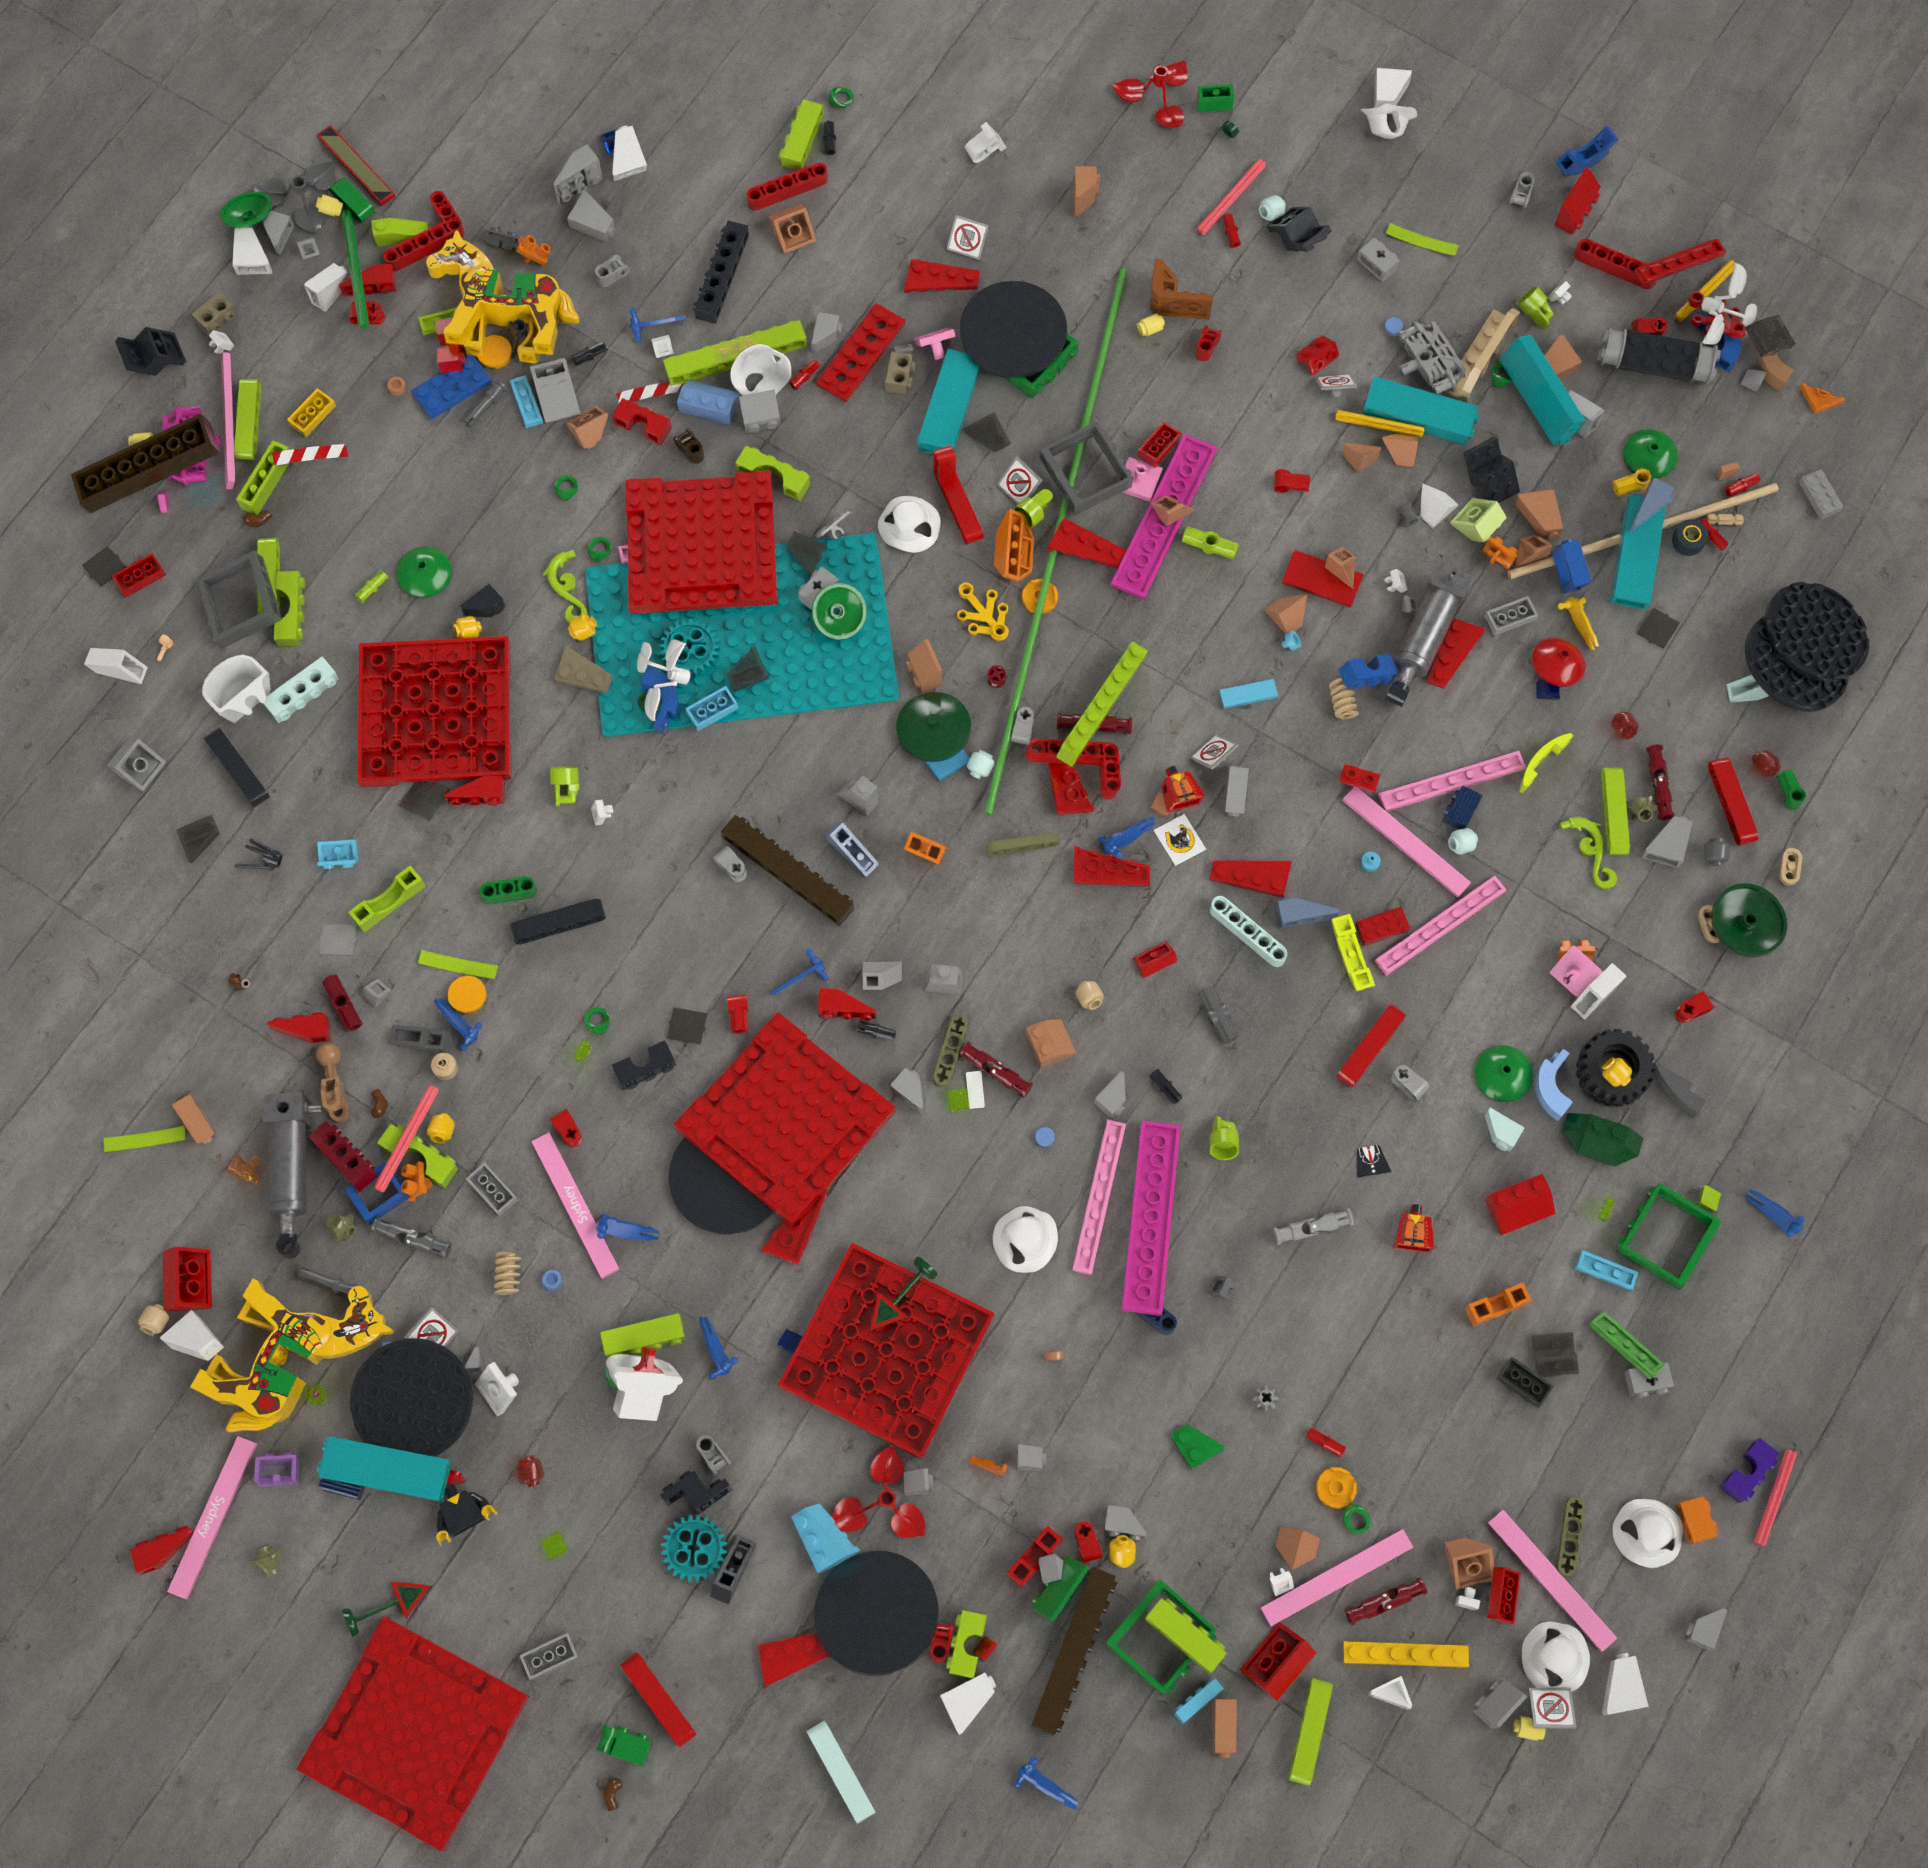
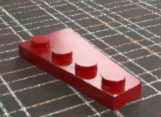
M1453 618L1439 647L1427 683L1445 689L1486 629Z
M1047 763L1056 814L1093 813L1095 809L1090 804L1088 794L1083 789L1080 776L1074 767L1068 764Z

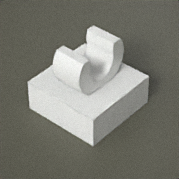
M1567 281L1558 285L1547 297L1551 303L1558 300L1563 305L1572 297L1566 291L1570 287Z
M214 330L210 333L209 336L212 341H210L209 346L215 348L217 345L215 353L221 354L224 349L231 351L234 347V344L225 333Z
M669 335L651 339L656 358L674 354Z
M1398 569L1390 571L1391 577L1389 576L1384 579L1386 583L1393 582L1392 586L1387 588L1390 592H1394L1396 589L1401 593L1408 590L1404 574Z
M595 800L591 807L595 825H602L606 818L611 817V813H613L612 805L604 806L603 800Z
M1283 1568L1280 1569V1575L1274 1576L1273 1572L1270 1573L1271 1587L1275 1597L1294 1589L1290 1572H1285Z
M1465 1588L1464 1596L1459 1595L1456 1597L1455 1605L1474 1611L1479 1609L1480 1601L1474 1599L1476 1589Z

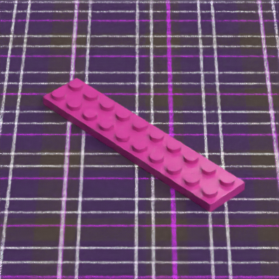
M1184 434L1151 503L1167 495L1182 502L1184 505L1190 506L1218 447ZM1151 503L1111 582L1112 587L1145 600L1185 518L1184 516L1166 527Z
M1141 1121L1121 1311L1162 1316L1181 1125Z

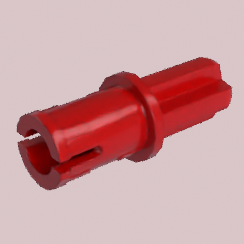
M1226 213L1222 217L1225 225V234L1228 236L1230 247L1236 248L1241 245L1238 227L1235 225L1233 215Z
M814 359L804 369H800L799 373L789 381L790 386L798 390L804 382L809 381L810 376L820 367L819 362Z
M1754 473L1748 477L1739 478L1737 482L1725 487V493L1728 497H1732L1741 491H1747L1749 487L1760 483V475Z
M1706 518L1702 519L1700 522L1707 528L1708 540H1711L1720 550L1727 548L1729 542L1719 533V529H1715Z
M1310 1428L1306 1434V1438L1321 1446L1322 1450L1326 1449L1341 1458L1346 1449V1446L1331 1439L1330 1435L1326 1436L1314 1428Z

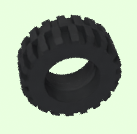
M1608 1029L1604 1030L1602 1034L1594 1035L1581 1050L1576 1062V1067H1578L1576 1075L1578 1078H1581L1579 1082L1581 1088L1585 1087L1587 1089L1585 1093L1588 1096L1593 1095L1595 1097L1594 1101L1597 1103L1604 1101L1605 1106L1615 1104L1616 1107H1622L1624 1103L1626 1105L1633 1103L1650 1087V1083L1655 1076L1653 1072L1656 1070V1064L1652 1063L1655 1058L1653 1053L1648 1052L1650 1048L1648 1044H1643L1641 1037L1638 1035L1636 1038L1633 1037L1632 1032L1628 1030L1622 1033L1621 1029H1615L1613 1032ZM1616 1053L1623 1056L1629 1062L1632 1068V1078L1626 1086L1614 1087L1603 1077L1599 1067L1601 1055Z

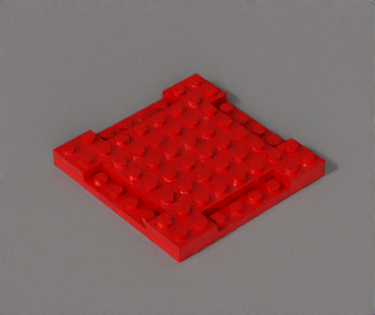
M771 470L734 473L735 477L662 481V477L625 480L628 539V607L630 614L778 605Z
M508 636L359 643L358 784L360 788L398 786V783L476 780L482 776H503L504 780H511V654Z
M777 1012L752 1039V1043L702 1097L699 1096L673 1125L676 1131L793 1227L896 1113V1107L867 1083L861 1082L809 1040L803 1031Z
M851 1243L778 1383V1388L812 1405H816L923 1460L995 1313L920 1277L896 1305L908 1318L870 1330L878 1292L892 1303L916 1274Z
M383 1616L364 1649L360 1662L296 1770L395 1824L437 1850L444 1852L530 1696Z

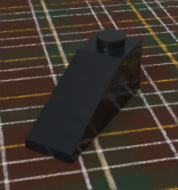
M741 1536L736 1537L713 1582L710 1597L729 1605L756 1543Z

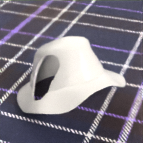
M1390 103L1370 109H1360L1367 115L1371 132L1385 139H1394L1402 136L1408 121L1417 117L1415 108L1401 107ZM1387 114H1392L1397 127L1395 132H1391L1388 127Z
M763 344L753 345L741 352L735 359L731 369L732 384L742 396L773 389L776 395L791 378L789 359L784 354ZM773 354L781 359L776 362ZM753 373L762 374L763 379L756 385L753 391H749L745 385L747 376Z
M900 496L890 501L886 506V509L879 518L878 530L882 539L888 545L900 550L916 553L928 549L935 543L939 535L941 521L937 510L927 501L918 497ZM891 512H893L894 524L884 521ZM927 522L931 527V536L926 537L923 534L914 532V529L919 524Z
M1028 1206L1017 1207L1000 1218L993 1233V1247L1000 1262L1006 1268L1022 1273H1030L1042 1269L1052 1258L1058 1242L1057 1228L1053 1218L1046 1212ZM1024 1212H1027L1032 1214L1034 1217H1022V1215ZM1010 1242L1025 1257L1023 1263L1014 1264L1012 1262L1013 1252Z
M1636 1499L1626 1503L1621 1508L1614 1520L1612 1532L1616 1546L1627 1559L1644 1567L1656 1568L1670 1563L1677 1557L1681 1548L1683 1524L1679 1516L1667 1505L1651 1499ZM1630 1519L1635 1523L1638 1540L1621 1530V1526L1626 1520ZM1674 1538V1548L1672 1551L1667 1548L1661 1549Z
M1543 1622L1535 1626L1526 1636L1522 1646V1664L1527 1678L1536 1688L1571 1689L1572 1692L1578 1689L1585 1681L1590 1665V1654L1583 1635L1576 1628L1557 1622ZM1547 1629H1554L1560 1633L1559 1636L1545 1643ZM1545 1668L1559 1675L1562 1678V1682L1557 1686H1549V1677Z

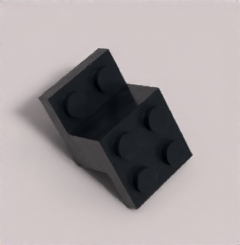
M1291 207L1284 215L1266 226L1269 232L1279 233L1287 251L1308 252L1314 248L1313 245L1324 241L1327 235L1332 232L1329 225H1319L1311 207Z
M145 327L134 340L118 337L115 340L127 371L156 376L167 363L183 366L186 362L174 332Z
M1493 436L1463 452L1470 482L1483 491L1485 500L1501 503L1520 493L1514 462L1501 454L1498 438Z
M687 1471L679 1477L680 1481L676 1484L670 1483L665 1486L660 1496L670 1506L686 1495L695 1510L700 1514L730 1493L732 1488L726 1479L722 1481L718 1479L710 1485L711 1489L707 1490L695 1471L691 1473Z

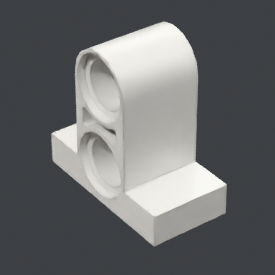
M987 122L981 125L983 131L965 145V150L974 163L981 162L997 149L1002 152L1007 148L999 134Z

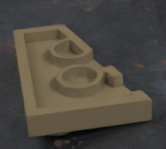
M566 646L554 680L558 683L607 694L613 676Z

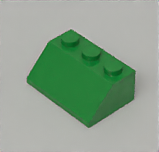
M1069 1556L1065 1560L1061 1558L1064 1561L1061 1580L1044 1583L1043 1586L1046 1589L1042 1595L1038 1592L1031 1602L1034 1604L1032 1610L1052 1624L1089 1570L1087 1566Z

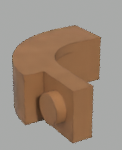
M1784 326L1779 331L1775 330L1771 337L1769 335L1765 337L1757 354L1758 369L1767 372L1764 380L1778 391L1782 390L1794 372V369L1784 364L1777 355V347L1789 330Z

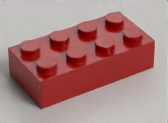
M1162 422L1139 448L1137 457L1156 468L1180 441L1182 433L1167 423Z
M153 553L112 575L125 598L166 576Z
M1402 907L1359 920L1355 924L1364 946L1409 932L1410 930Z
M1494 1566L1487 1619L1504 1624H1514L1521 1572Z

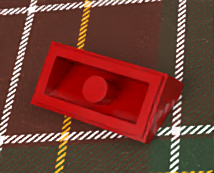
M1165 941L1139 954L1133 960L1142 976L1146 978L1176 963L1177 957L1173 948Z

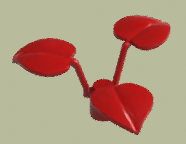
M1186 61L1176 62L1167 66H1157L1154 69V76H1150V80L1144 88L1142 82L1137 79H1125L1121 82L1113 83L1116 94L1128 102L1141 100L1142 93L1146 92L1152 82L1156 87H1162L1164 109H1159L1156 112L1157 122L1169 128L1182 126L1184 113L1176 105L1167 107L1165 86L1166 83L1172 86H1180L1186 83L1188 79Z
M888 1447L874 1458L870 1467L872 1479L876 1482H883L885 1490L878 1495L876 1502L862 1508L860 1501L853 1497H846L839 1501L832 1515L833 1520L836 1522L835 1525L839 1530L854 1532L861 1529L867 1522L863 1512L879 1505L882 1508H889L891 1506L896 1513L891 1518V1528L897 1536L913 1538L925 1535V1520L921 1511L915 1505L904 1503L900 1506L899 1510L896 1508V1496L894 1492L889 1490L887 1483L895 1484L902 1479L904 1464L894 1448Z

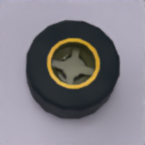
M1684 520L1678 525L1672 536L1673 547L1682 555H1696L1705 546L1708 540V531L1697 520Z

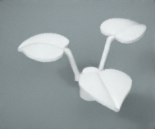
M1734 263V273L1728 289L1729 295L1715 296V298L1706 297L1703 300L1702 310L1715 316L1702 342L1703 344H1717L1721 339L1724 331V318L1722 314L1718 313L1722 311L1742 317L1741 323L1745 325V334L1752 330L1753 321L1757 315V306L1755 304H1749L1745 314L1725 309L1724 303L1721 301L1723 299L1735 298L1737 293L1740 294L1743 291L1747 274L1744 267L1740 264Z
M678 640L670 641L665 657L667 661L666 667L651 662L649 660L652 653L651 646L647 642L642 644L637 660L638 672L644 673L647 664L668 671L667 677L671 680L669 683L654 685V688H650L646 695L645 712L652 721H656L655 713L660 700L659 688L677 686V683L686 685L689 682L690 671L675 666L678 657L686 645L684 642Z

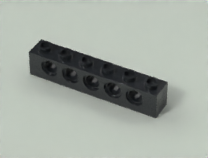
M728 220L726 226L722 227L721 240L717 241L715 247V256H712L710 259V269L705 272V282L699 288L698 301L695 300L693 304L696 319L714 324L717 323L749 237L748 225Z

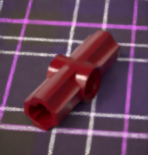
M338 975L326 977L322 984L346 1030L350 1032L359 1029L363 1023ZM341 1000H346L344 1006H338Z

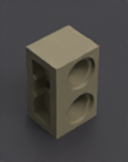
M219 292L192 313L195 323L208 335L213 330L219 331L223 325L237 315L233 305Z
M891 352L885 381V392L907 395L908 388L911 389L913 378H910L911 373L915 372L916 362H913V355Z

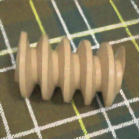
M1342 678L1332 681L1329 684V689L1331 690L1330 694L1334 704L1335 717L1350 719L1358 716V711H1353L1357 709V705L1352 704L1356 701V698L1351 697L1354 695V691L1347 689Z
M512 1252L496 1253V1257L500 1259L495 1261V1264L499 1267L495 1268V1273L498 1275L494 1279L498 1283L494 1284V1288L497 1289L494 1294L513 1295L519 1292V1289L514 1288V1285H518L520 1282L514 1280V1278L520 1276V1273L515 1272V1270L521 1268V1266L515 1264V1262L520 1261L521 1258L515 1256V1253Z

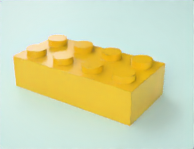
M317 388L287 421L291 427L307 437L336 407L333 399Z

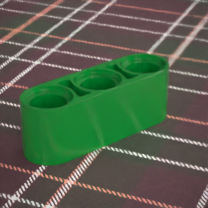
M344 177L329 187L331 194L339 202H342L343 206L350 210L359 222L362 223L375 213L371 203Z
M524 876L486 882L481 885L479 892L483 901L486 904L492 905L533 898L537 893V887L531 877ZM532 885L529 890H523L524 886ZM513 888L510 893H504L505 889ZM494 891L491 896H485L486 892Z

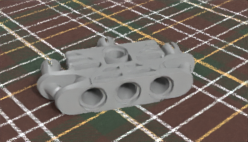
M1430 321V325L1412 322L1411 327L1398 332L1399 340L1402 343L1404 342V349L1411 361L1398 366L1402 376L1418 369L1429 388L1432 387L1435 394L1450 388L1455 390L1460 378L1466 377L1464 365L1434 321Z

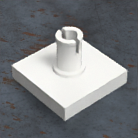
M495 1362L486 1367L476 1381L475 1386L496 1416H499L505 1412L516 1397L517 1393L512 1387L517 1386L519 1381L513 1373L505 1377Z

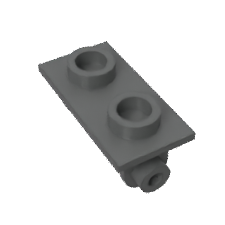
M491 227L490 230L484 228L488 232V235H485L483 239L487 245L499 247L500 241H503L501 248L511 251L517 250L519 244L517 243L519 239L517 233L507 231V234L501 233V230Z

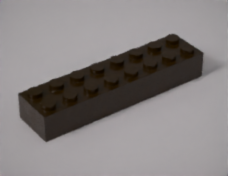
M200 413L72 473L71 477L80 505L90 513H93L221 452L211 422Z

